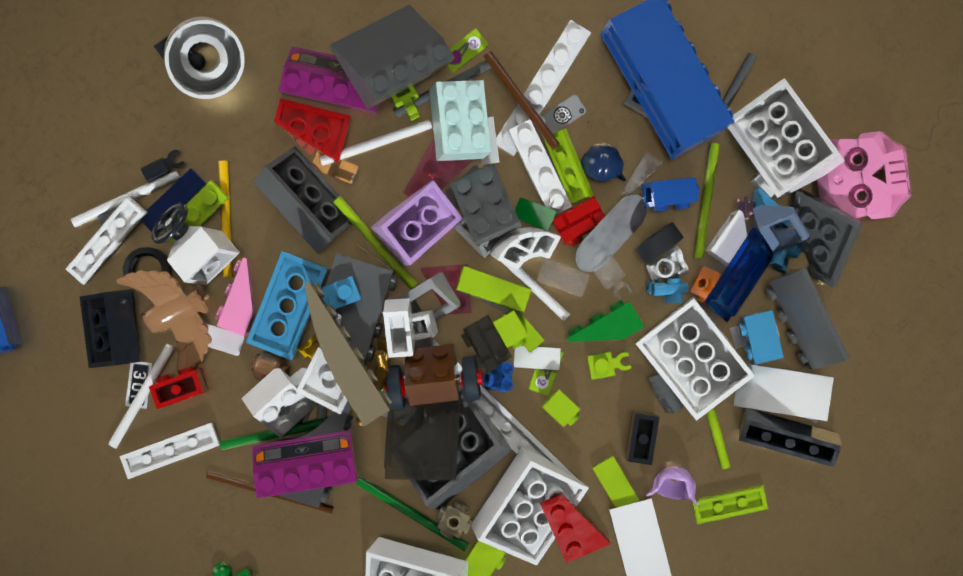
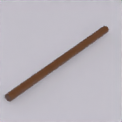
M210 471L207 472L206 478L256 492L255 484ZM278 495L271 496L332 514L334 507L321 504L319 508Z

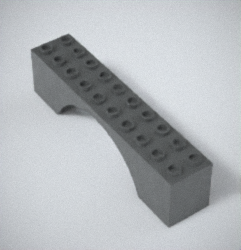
M336 253L326 286L351 276L355 280L362 299L335 309V311L342 316L341 326H345L352 337L349 340L354 349L358 347L365 357L362 363L366 367L367 361L371 362L375 354L376 347L372 346L374 338L380 337L383 324L379 322L383 314L385 300H387L389 291L395 290L398 277L394 276L395 271ZM347 401L341 414L333 411L316 429L298 436L282 438L279 441L350 430L354 420V416H350L352 407ZM332 486L278 496L319 508L322 502L326 503L329 499Z

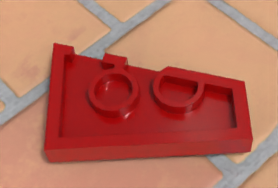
M280 98L274 123L338 164L340 163L351 116Z
M563 493L540 503L566 563L611 544L609 539L591 521L587 520Z

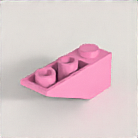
M243 257L242 261L238 260L235 265L233 274L236 277L233 284H228L224 297H227L224 307H219L215 319L219 320L217 323L218 327L247 336L256 315L250 259Z

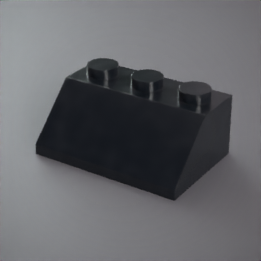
M131 289L79 296L88 367L97 368L140 362V347L137 340V323L134 317V299Z

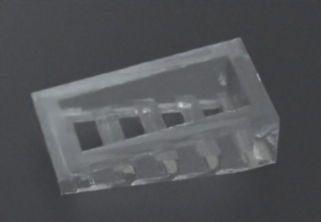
M645 153L622 189L620 196L624 198L631 195L663 162L651 154Z

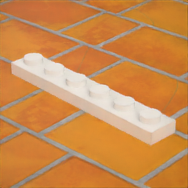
M572 20L564 29L524 93V96L538 115L541 114L591 34L590 31ZM517 104L496 137L497 147L512 156L515 155L517 150L507 130L529 119L519 104Z

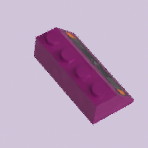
M291 47L283 68L279 91L282 94L377 114L379 104L367 110L335 55Z
M351 430L252 446L253 478L257 498L355 483L359 480Z

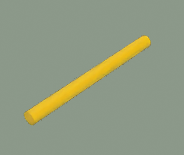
M218 161L219 187L230 197L228 161ZM229 198L220 207L221 231L231 241ZM232 261L223 269V277H233Z

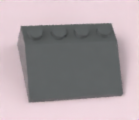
M410 4L329 46L367 110L445 69L455 59L443 37Z
M806 268L791 269L766 281L768 285L766 292L771 301H776L779 308L776 310L777 315L782 323L786 322L789 328L787 336L792 345H797L800 351L797 356L803 367L807 366L808 369L814 370L850 359Z
M464 389L459 391V400L447 401L390 448L424 504L440 510L442 506H445L513 451L501 432L475 401L467 400Z

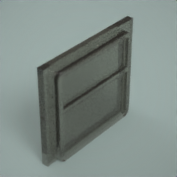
M459 392V400L410 406L408 398H406L404 409H391L388 411L384 458L385 479L419 481L456 480L461 392Z

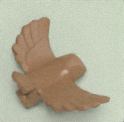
M139 270L136 273H128L125 277L116 280L118 284L134 288L143 293L152 302V305L147 307L141 314L144 324L152 333L170 329L173 333L178 352L177 372L190 366L194 369L197 364L202 363L203 355L208 352V345L211 343L212 338L208 333V326L203 323V318L199 314V312L207 313L209 311L207 305H205V300L210 298L201 284H191L189 287L182 289L177 279L171 277L168 272L162 271L159 273L154 270L149 272Z

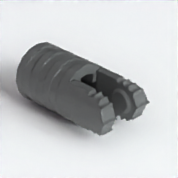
M657 372L648 377L665 413L674 414L681 412L683 409L682 402L661 375Z

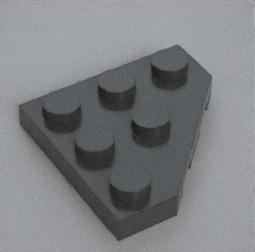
M799 189L796 192L791 207L795 209L809 233V238L803 241V253L806 252L811 265L809 266L811 275L833 288L837 286L863 222L806 190Z

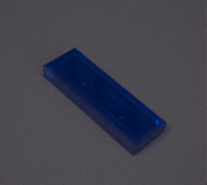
M190 168L146 210V215L140 221L152 232L157 220L169 207L179 202L187 204L207 183Z

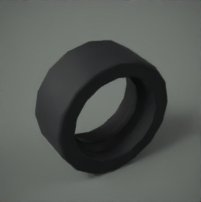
M671 222L642 242L635 250L643 261L648 264L676 245L684 236L676 225Z
M142 247L132 251L126 257L123 265V277H125L126 274L133 273L134 264L139 258L152 256L159 261L162 271L168 272L170 276L172 274V268L167 261V255L161 250L152 247Z

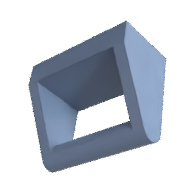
M761 205L752 209L758 229L774 253L809 238L807 229L793 207ZM789 219L794 229L775 228L774 225Z

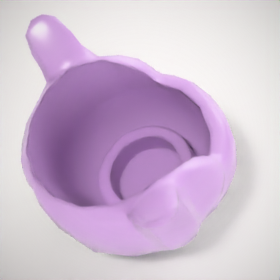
M678 466L666 467L655 476L652 490L646 494V496L658 493L664 497L678 500L691 499L694 504L699 506L695 499V480L688 470Z

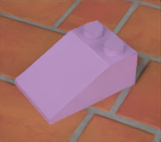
M433 180L389 211L371 229L401 265H411L463 218Z

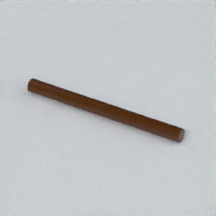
M492 51L484 55L485 60L528 118L531 119L552 150L557 148L560 143Z

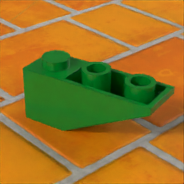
M620 300L610 306L612 311L604 316L600 312L589 319L590 324L582 328L581 325H578L569 330L570 336L566 337V340L568 342L625 339L645 326L629 301L624 303L623 300Z

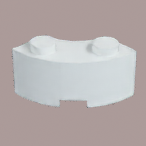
M524 227L502 237L493 246L489 254L518 270L524 262L533 257L542 256L550 259L561 236L539 227Z

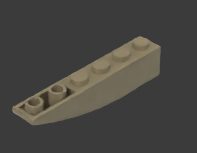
M308 281L305 283L309 311L324 358L341 391L363 426H366L390 411L391 407L389 404L392 403V400L385 390H379L376 385L379 380L371 368L367 370L362 363L365 357L358 347L355 349L349 342L352 337L346 327L342 326L340 328L335 320L339 316L331 304L328 306L322 299L325 294L319 284H313L312 281Z

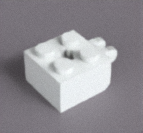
M306 367L299 369L291 377L280 368L273 369L242 398L251 414L280 438L316 406L313 400L296 392L307 370Z

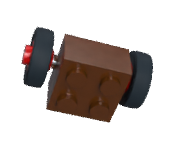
M453 344L414 348L413 356L405 357V379L399 365L389 366V372L384 382V390L392 400L390 404L392 410L405 408L406 394L410 406L459 400L458 385H461V383L467 400L474 401L479 400L481 397L480 385L483 384L482 370H478L475 356L462 358V371L458 374V364Z

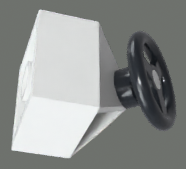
M183 202L176 203L169 207L157 220L152 230V240L157 244H161L170 238H174V243L167 258L169 264L184 282L207 285L240 252L223 231L199 226H188L185 223L188 214L187 205ZM163 230L166 231L165 234L159 236L160 232H162Z

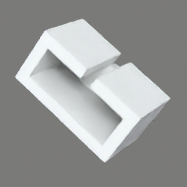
M410 298L385 300L383 318L388 358L413 356L415 338Z

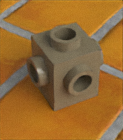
M449 502L446 508L442 506L436 516V520L439 521L437 527L441 529L440 533L450 539H453L454 536L460 538L462 533L466 535L472 524V521L469 520L470 512L467 511L468 508L458 502H455V504ZM456 518L459 523L457 526L449 524V520Z

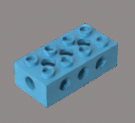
M282 251L246 343L286 359L295 360L311 320L305 283L312 281L313 284L318 283L322 288L330 269ZM295 276H300L303 280V286L299 290L294 289L292 286V279ZM286 299H291L294 303V309L290 313L283 309V302ZM278 321L282 322L285 326V332L282 335H278L274 331V325Z

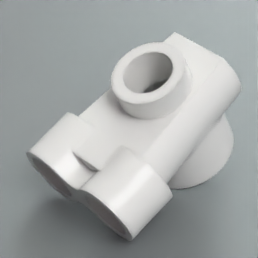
M678 246L669 249L666 255L646 265L652 281L673 275L680 277L689 273L682 251ZM659 265H661L663 268L662 273L659 272Z

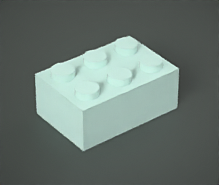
M484 80L436 82L429 89L436 161L484 159L491 153Z

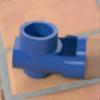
M505 362L499 364L496 369L485 372L483 375L484 388L489 391L498 390L501 393L510 391L513 388L511 375L513 373V365Z

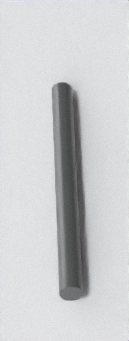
M485 60L447 81H468L487 71L491 66ZM429 90L418 95L419 98L413 100L416 108L430 101ZM404 105L393 109L397 118L407 113Z

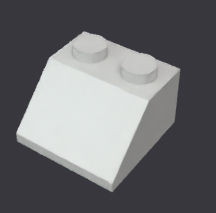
M737 210L729 215L704 251L727 268L741 266L749 255L746 253L749 243L744 213Z

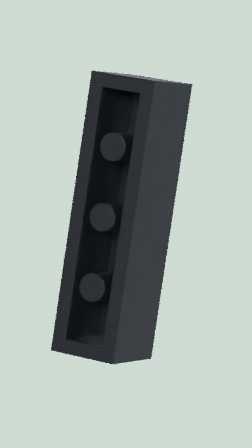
M747 407L738 428L739 441L831 467L835 466L842 447L839 433Z

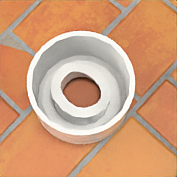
M195 17L183 21L169 34L164 47V62L171 81L183 93L195 98L211 99L224 95L237 84L243 73L244 51L239 39L227 25L213 18ZM206 42L216 48L218 60L212 69L199 71L190 65L188 52L194 44Z

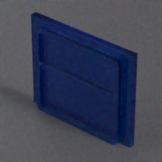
M755 227L751 229L704 301L715 314L727 323L731 316L734 317L738 313L770 264L773 256L771 247L758 229Z

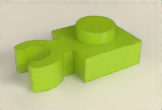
M611 351L588 355L587 360L591 380L616 376L615 368L624 371L631 369V365L623 366L620 362L621 358L629 356V353L621 352L615 358H612Z

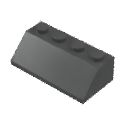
M296 146L266 165L253 181L317 254L332 244L353 225L333 203L340 195Z

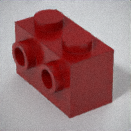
M192 366L179 370V376L170 379L169 374L156 378V384L149 386L156 409L207 392L201 370H193Z

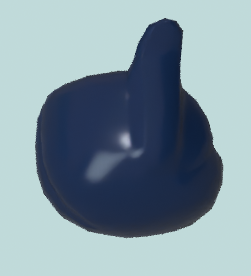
M597 143L592 145L583 155L581 165L589 177L598 181H609L619 177L621 180L626 181L625 176L622 174L624 162L616 147L607 143Z

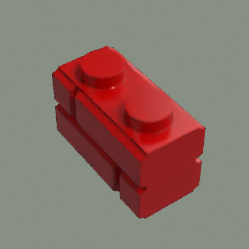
M595 196L554 217L552 224L558 235L561 236L562 243L564 245L569 243L573 247L584 240L582 236L591 232L605 217V214Z

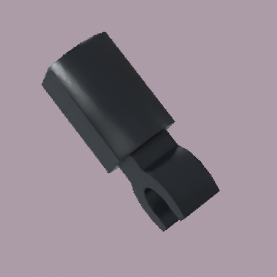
M173 150L168 154L167 158L164 159L162 157L142 167L141 171L146 181L149 183L169 173L171 168L179 169L186 165L185 161L175 163L173 160L174 156L178 155L180 151Z

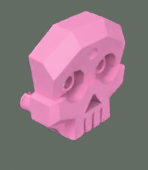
M882 131L863 133L858 139H830L845 161L825 176L817 179L819 198L856 219L869 216L871 219L894 217L900 207L912 196L906 147L897 143ZM856 155H860L862 157V162L860 164H856L854 162V157ZM884 167L886 182L876 177ZM861 191H864L867 195L863 201L858 198V194Z

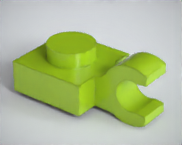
M414 86L392 96L397 108L404 105L411 121L420 117L413 103V100L419 98Z

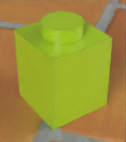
M514 310L492 321L507 348L512 346L513 349H516L526 343L524 338L528 337V334Z
M558 388L542 404V408L563 427L566 424L571 426L580 417L578 414L580 408Z

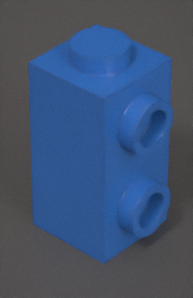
M696 177L641 184L644 208H653L654 212L667 211L668 206L675 205L676 210L690 208V203L699 202L700 190L696 183Z

